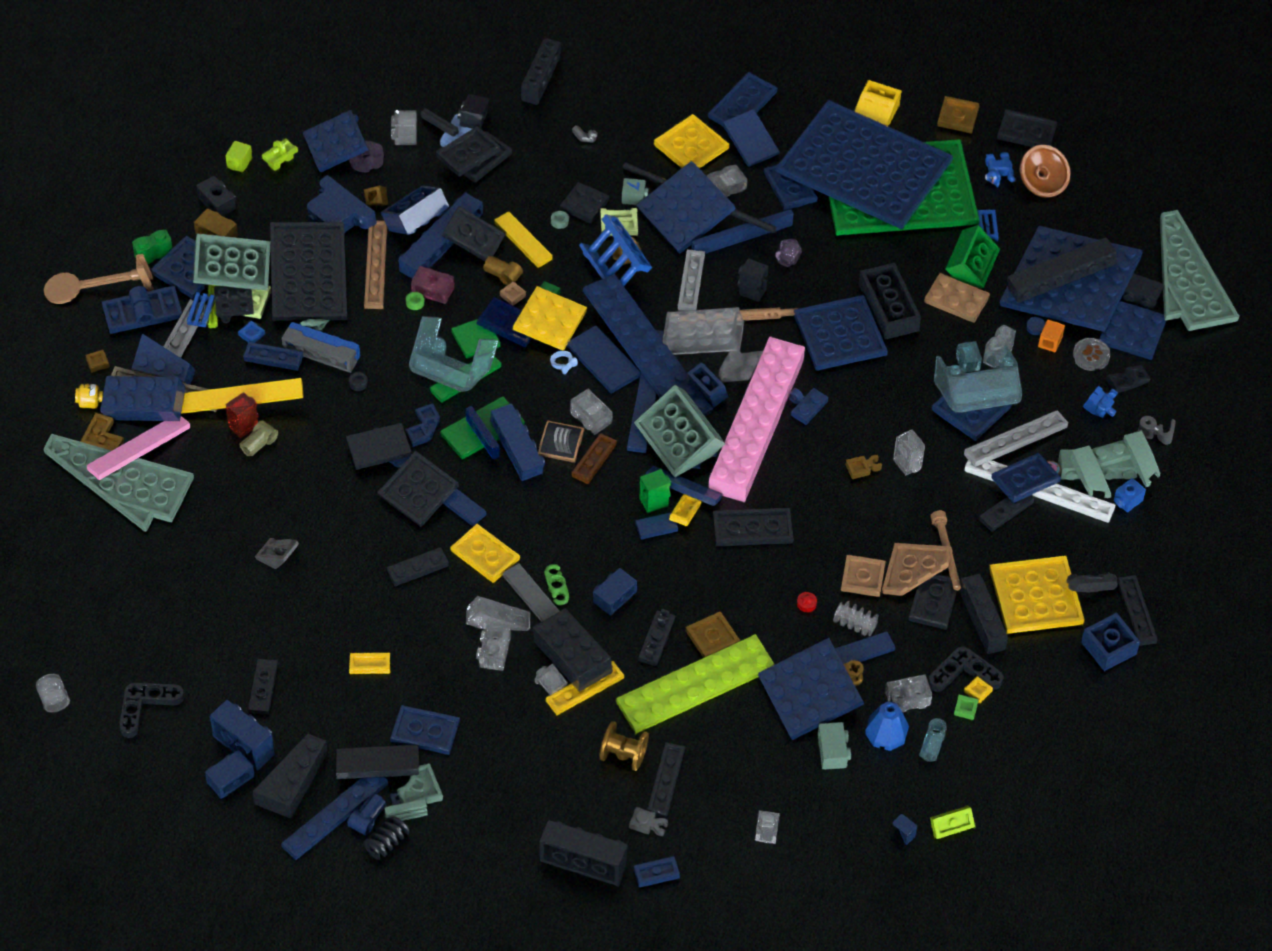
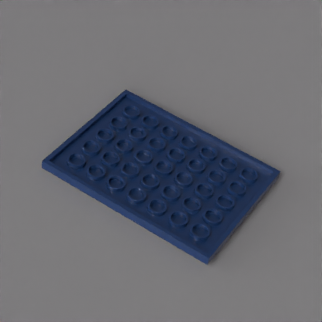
M828 100L776 167V172L897 228L903 229L953 161V155Z

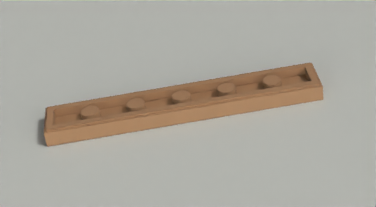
M376 221L377 224L373 227L371 226L368 232L365 309H383L388 228L385 221Z

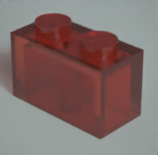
M244 392L226 403L229 428L240 438L251 432L258 423L257 403Z

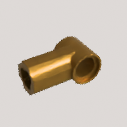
M489 256L484 264L485 271L499 277L501 282L507 286L513 281L515 282L523 273L519 264L515 262L508 264L494 256Z

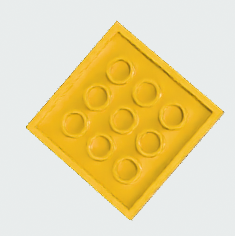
M1066 556L990 565L989 570L1007 634L1084 624L1077 592L1071 591L1066 581L1067 577L1071 575Z

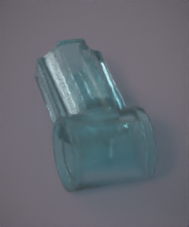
M936 718L929 722L919 754L924 760L930 762L937 760L946 733V723L943 720Z

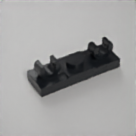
M665 609L657 610L638 657L639 662L658 666L676 620L675 615L669 614L670 611Z

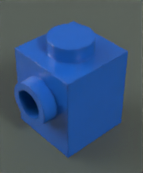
M1131 478L1116 489L1114 502L1128 513L1144 500L1146 489Z

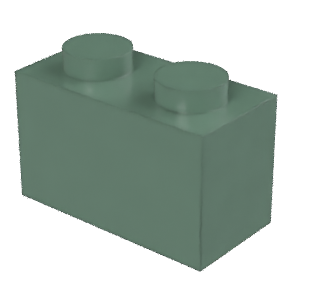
M843 723L819 724L818 742L822 769L847 768V761L851 760V750L846 747L848 731L844 730Z

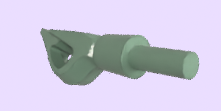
M308 319L307 321H302L301 325L313 327V329L321 331L329 320Z

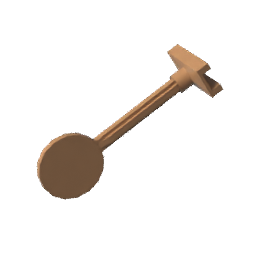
M144 254L136 255V269L131 270V272L79 281L73 274L60 273L47 281L44 293L50 302L63 304L74 299L80 289L131 279L133 281L141 279L148 292L154 290L150 281L153 280V275Z

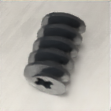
M389 816L386 822H383L381 827H378L375 833H372L364 841V847L371 856L380 860L379 854L385 857L387 855L385 849L388 851L393 850L390 843L397 846L399 843L396 838L403 840L404 835L402 832L408 835L410 830L401 819Z

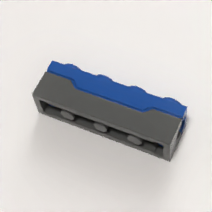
M291 322L282 337L283 348L303 352V357L350 373L360 358L358 344Z

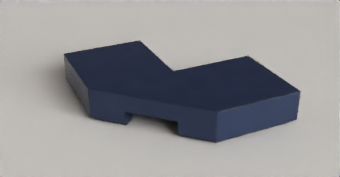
M433 403L415 409L421 424L405 429V434L412 447L429 442L440 423V416Z

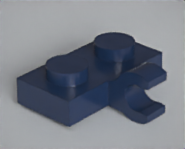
M794 388L790 392L792 396L789 400L796 403L797 406L792 410L791 416L807 425L828 402L829 397L815 388L804 397L799 389Z

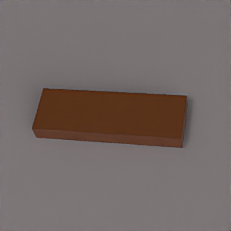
M600 433L572 471V477L589 484L617 445V440Z

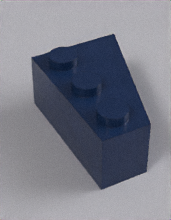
M142 334L131 369L156 377H179L183 383L191 385L195 369L191 364Z

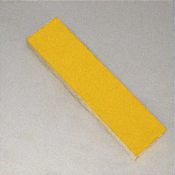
M509 211L494 220V224L502 232L506 233L505 235L538 268L553 260V255Z
M611 661L612 673L580 692L571 683L546 697V702L554 713L559 715L624 679V674L615 662Z

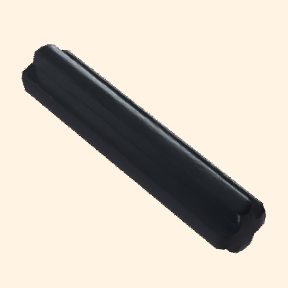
M428 109L421 111V118L454 137L459 133L458 127Z

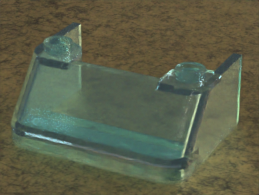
M422 316L409 361L411 371L458 391L471 390L490 370L498 340L479 339L472 365H468L445 355L446 342L437 336L442 318Z
M1003 346L1002 359L999 360L998 364L999 368L965 373L964 369L958 365L946 367L941 357H936L934 382L953 411L967 412L1016 404L1022 400L1018 363L1007 346Z

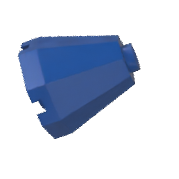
M888 701L880 705L870 715L865 734L874 747L879 748L882 746L885 747V750L891 751L905 744L909 725L897 703Z

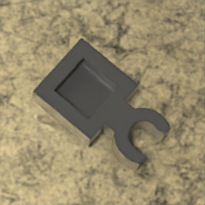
M636 807L629 823V828L646 834L653 830L655 834L663 836L664 829L659 828V826L667 827L668 820L664 818L655 819L656 813Z

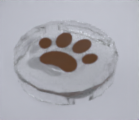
M1095 338L1080 340L1073 350L1076 364L1089 371H1095V369L1099 368L1103 369L1108 364L1111 355L1109 347L1101 340Z

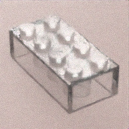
M739 307L667 312L662 341L664 345L668 346L673 355L739 351L744 320Z

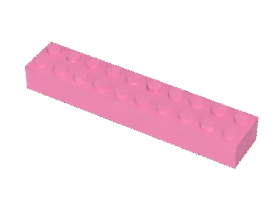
M769 337L727 435L725 445L722 447L710 475V489L722 493V496L742 502L746 501L804 361L805 347Z

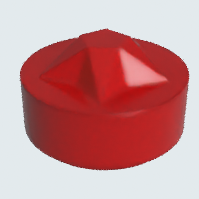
M804 592L798 596L797 606L801 611L811 612L816 608L817 598L814 594Z

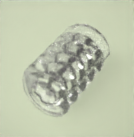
M847 601L844 605L841 602L835 612L833 621L835 623L840 621L842 626L847 624L848 629L854 627L855 632L862 630V635L864 636L869 633L870 637L877 625L878 614L871 618L870 610L863 614V607L856 611V604L849 608L850 601Z

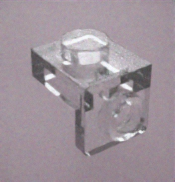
M553 664L548 667L543 666L536 672L537 675L534 682L536 684L541 683L549 695L554 694L567 684V681Z

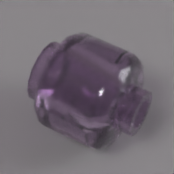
M785 239L780 242L775 253L777 261L786 267L795 265L802 249L795 239Z

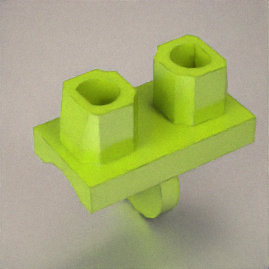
M286 138L281 142L276 140L273 143V148L262 155V159L268 163L270 168L276 171L280 168L282 162L293 159V155L298 152V147L292 145Z

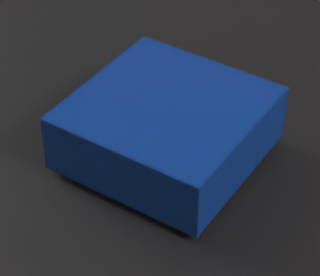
M250 321L238 333L247 342L255 343L265 335V330L253 321Z

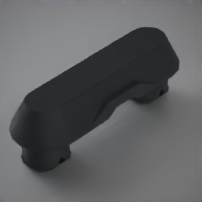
M1104 572L1098 576H1077L1076 574H1071L1066 580L1069 589L1076 592H1098L1113 590L1117 587L1116 575L1109 572Z

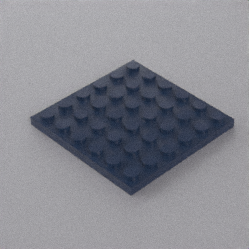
M1039 226L1015 273L1096 242L1098 239ZM1111 243L1117 251V264L1020 303L1015 300L1007 286L1000 300V306L1105 332L1141 259L1142 250Z

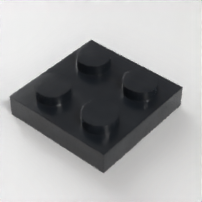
M578 182L560 205V210L592 224L601 212V208H604L608 203L609 195Z

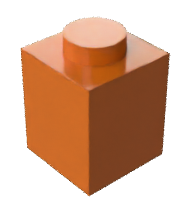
M1047 319L1040 335L1038 347L1056 353L1063 337L1065 325Z

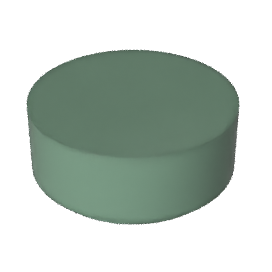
M556 211L551 215V225L553 227L562 229L569 224V216L566 212Z

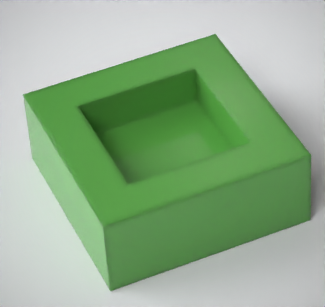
M959 695L954 715L974 720L979 699Z

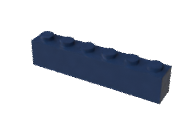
M467 193L457 198L455 203L449 209H446L443 216L436 220L432 227L425 231L421 238L414 242L406 253L400 256L398 261L399 271L418 281L454 244L443 237L442 234L457 207L460 206L480 218L483 215V202Z

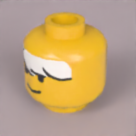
M81 384L79 388H76L75 403H78L79 407L95 409L98 407L99 402H102L103 391H99L98 385Z

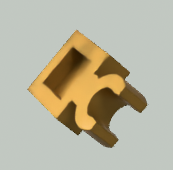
M873 455L867 460L864 456L846 460V467L852 479L870 475V470L879 471L882 468V464L874 463L878 462V455Z

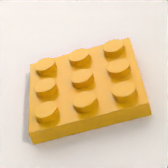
M694 114L654 140V145L681 168L691 161L698 168H701L729 149V143Z
M537 286L513 325V330L564 351L584 317L587 307Z

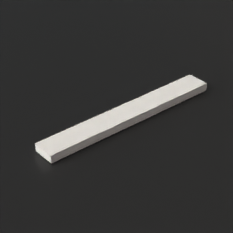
M968 460L964 471L993 481L991 478L992 473L1008 466L990 460L974 467ZM1054 484L1032 494V496L1109 523L1116 506L1115 504L1059 484Z

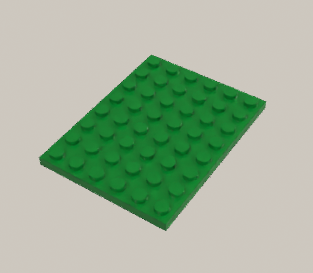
M961 140L924 142L953 155V161L903 229L897 228L828 196L836 235L978 225L979 217Z

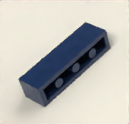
M512 403L492 410L490 422L521 481L542 474L545 465L544 458L538 454L535 441L530 439L527 426L522 424L519 411L514 409Z

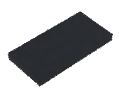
M790 508L713 511L716 546L793 543Z
M418 745L337 749V779L419 775Z

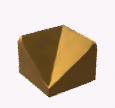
M376 186L364 189L365 201L368 207L388 205L386 187Z

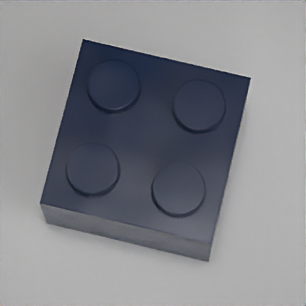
M1115 613L1084 629L1081 643L1100 667L1106 671L1137 655L1140 641L1121 617Z

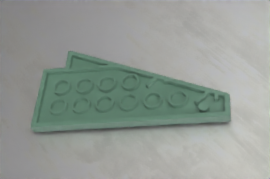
M1179 211L1161 213L1160 232L1165 321L1181 317L1188 331L1238 321L1239 315Z
M51 434L44 447L45 454L146 532L153 518L172 523L194 479L193 473L137 458L99 480L87 470V465L111 452V450Z

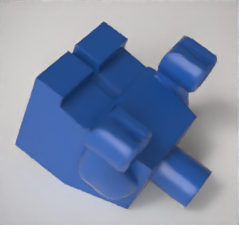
M1098 386L1083 407L1090 413L1102 418L1106 413L1113 417L1117 411L1111 406L1114 403L1113 398H1115L1118 392L1112 388L1107 394Z

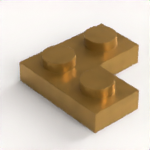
M95 413L80 442L113 451L123 445L124 438L109 433L114 423L112 417Z

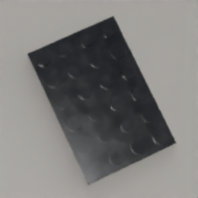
M270 222L272 321L308 319L347 320L344 222Z

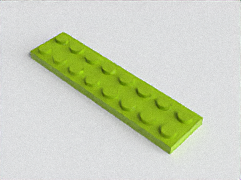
M755 634L616 698V703L634 733L637 734L759 677V672L775 664Z

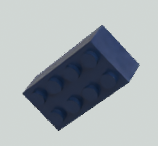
M106 376L100 411L103 415L112 417L114 420L180 421L186 387L179 377Z

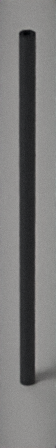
M627 162L623 165V169L662 185L667 181ZM735 209L730 213L734 217L771 233H775L777 229L776 226Z

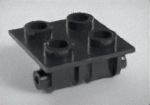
M227 286L214 287L216 316L220 317L223 323L230 322L231 316L254 315L251 289Z

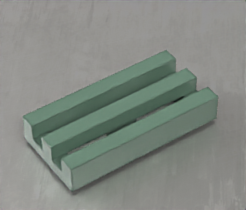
M425 799L385 807L386 819L389 816H395L404 821L427 815Z

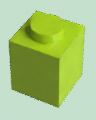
M234 141L225 155L227 168L244 172L252 159L251 146Z

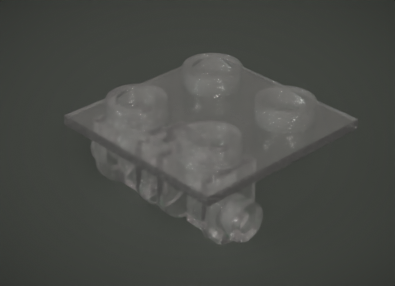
M737 346L730 348L728 356H726L719 369L720 381L724 383L749 380L763 351L741 353L740 348Z

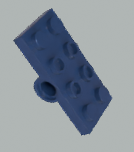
M137 286L129 291V296L102 301L110 334L176 320L182 315L175 286L148 292L145 287Z

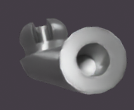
M578 125L572 129L576 137L583 142H594L598 136L595 130H589L588 133H584Z

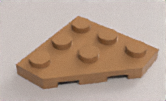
M895 543L882 588L883 594L904 595L949 567L953 552L952 547Z

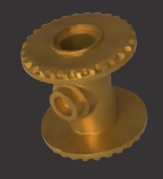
M611 722L602 742L600 759L605 761L609 752L616 753L620 760L632 758V770L637 771L646 752L649 738L648 732L644 731L639 741L626 738L623 735L616 734L617 723Z

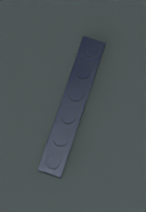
M385 777L361 778L282 842V848L297 860L351 816L355 810L362 807L371 794H377L388 785V780Z

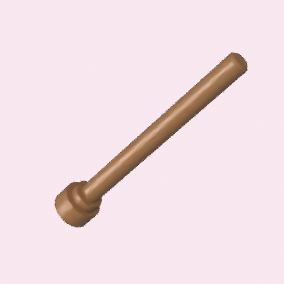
M941 510L935 511L931 514L932 524L938 528L942 546H950L945 528L947 522L946 513ZM952 554L948 570L954 590H960L961 584Z

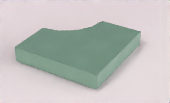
M430 763L420 765L419 775H410V781L397 790L401 804L419 799H425L426 804L443 800L442 792Z

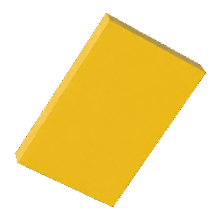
M478 524L473 526L450 547L451 552L492 583L496 582L503 575V572L510 569L520 560L519 554Z

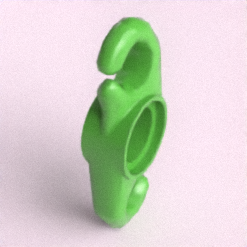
M556 564L548 565L544 571L548 590L552 593L553 598H556L557 595L564 596L563 600L554 599L553 602L556 605H565L570 598L566 580L562 576V572L559 571L560 566ZM556 569L558 572L557 574H551L549 571ZM557 581L562 583V586L554 588L551 584Z

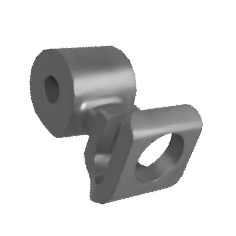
M1144 416L1140 420L1138 431H1142L1147 439H1152L1156 434L1158 440L1167 445L1172 441L1176 421L1172 419L1169 427L1170 431L1164 433L1163 425H1157L1156 420L1151 416Z

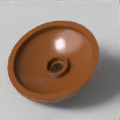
M1038 145L1029 149L1022 157L1020 174L1023 183L1032 193L1040 197H1054L1063 192L1070 180V167L1067 159L1059 150L1048 145Z

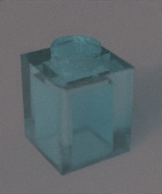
M976 341L958 344L956 357L961 372L980 370L982 358Z

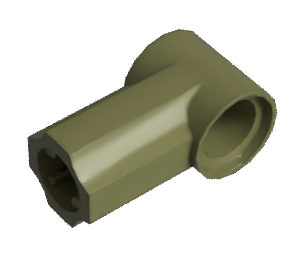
M261 420L255 425L253 432L240 443V448L247 456H253L265 444H272L278 436V431Z

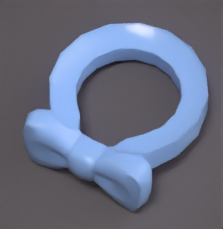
M558 351L550 359L551 365L554 368L561 369L563 374H566L570 368L576 367L578 364L577 359L573 358L572 354L568 351ZM560 356H566L569 358V363L566 365L557 364L555 360Z

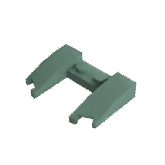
M1142 431L1124 435L1122 441L1093 449L1090 446H1086L1071 452L1070 460L1089 496H1092L1093 490L1104 491L1105 498H1111V492L1101 467L1125 460H1131L1145 487L1151 485L1149 478L1153 474L1157 477L1160 476L1154 455Z

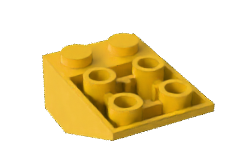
M868 80L855 112L889 126L900 105L901 91Z

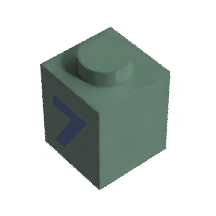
M624 178L622 204L637 205L646 198L649 188H645L646 180Z

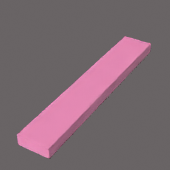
M182 416L180 421H163L87 465V470L100 480L188 430L190 423Z

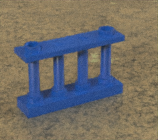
M605 214L601 219L606 225L605 230L592 245L584 243L579 245L583 250V255L589 259L602 279L614 275L626 260L629 259L631 267L619 280L623 286L636 271L648 273L652 268L620 220L611 215ZM612 234L614 242L600 257L596 250ZM620 246L623 254L609 269L605 262Z

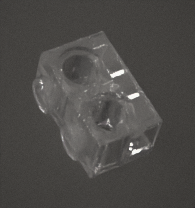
M487 623L486 630L481 632L480 642H482V647H478L476 654L480 667L503 671L511 639V627Z
M926 675L891 681L886 684L885 694L887 700L897 703L902 712L914 708L922 709L931 705L932 692Z

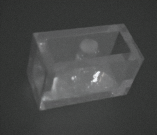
M589 389L571 399L570 412L572 416L578 418L583 423V426L594 435L612 424V411Z
M913 430L896 437L893 460L905 475L919 471L923 463L925 444Z

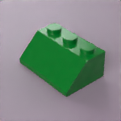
M979 225L962 230L946 270L954 279L982 289L985 286L1000 248Z

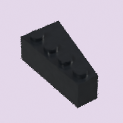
M307 734L253 791L254 804L292 818L328 754L326 740Z

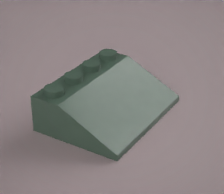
M197 234L194 250L193 283L267 291L270 241Z
M677 385L668 390L634 422L674 477L712 457L725 445V442L687 392Z

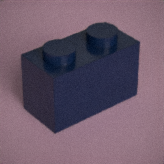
M702 362L687 373L689 380L703 394L713 408L728 398L725 385Z
M619 568L616 572L610 573L606 581L594 588L593 603L611 616L637 592V580Z
M239 750L228 754L224 760L210 766L205 772L207 783L221 799L255 777L253 765Z

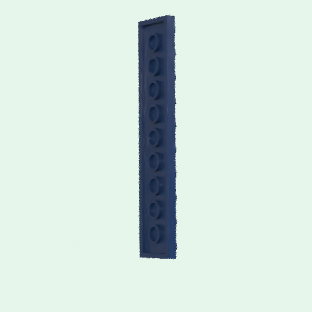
M615 274L583 287V293L659 398L674 385H677L687 392L704 416L713 412L709 402L689 380L687 372Z

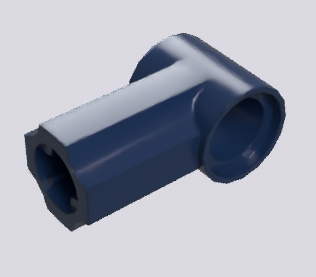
M371 794L362 807L351 814L348 826L367 836L373 829L376 818L385 808L386 802L381 796Z

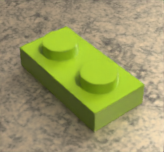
M969 806L930 818L934 837L937 839L975 827L971 807Z

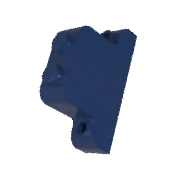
M328 175L320 180V195L307 204L309 214L307 218L309 222H344V233L355 225L363 229H369L377 224L375 211Z

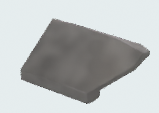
M270 538L255 558L277 569L288 559L299 543L297 540H275Z

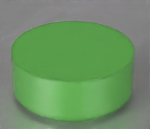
M419 292L409 293L406 296L407 307L412 310L421 309L424 306L423 294Z

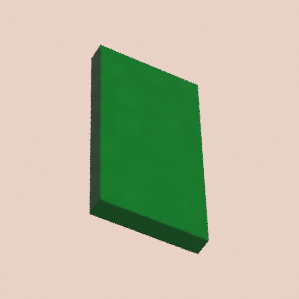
M501 397L441 430V436L463 460L499 439L490 422L491 411L510 403L504 397ZM521 417V422L524 425L525 421Z

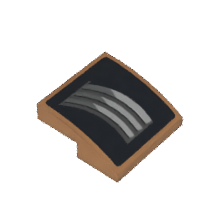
M547 421L538 454L543 457L576 463L584 428Z

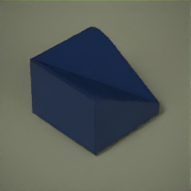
M900 814L893 822V825L899 829L903 841L907 845L916 836L917 825L903 814Z

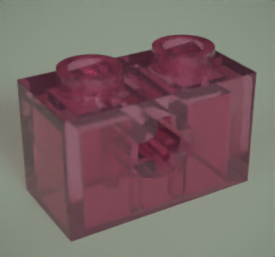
M420 266L411 281L412 292H419L425 298L446 304L454 290V277Z

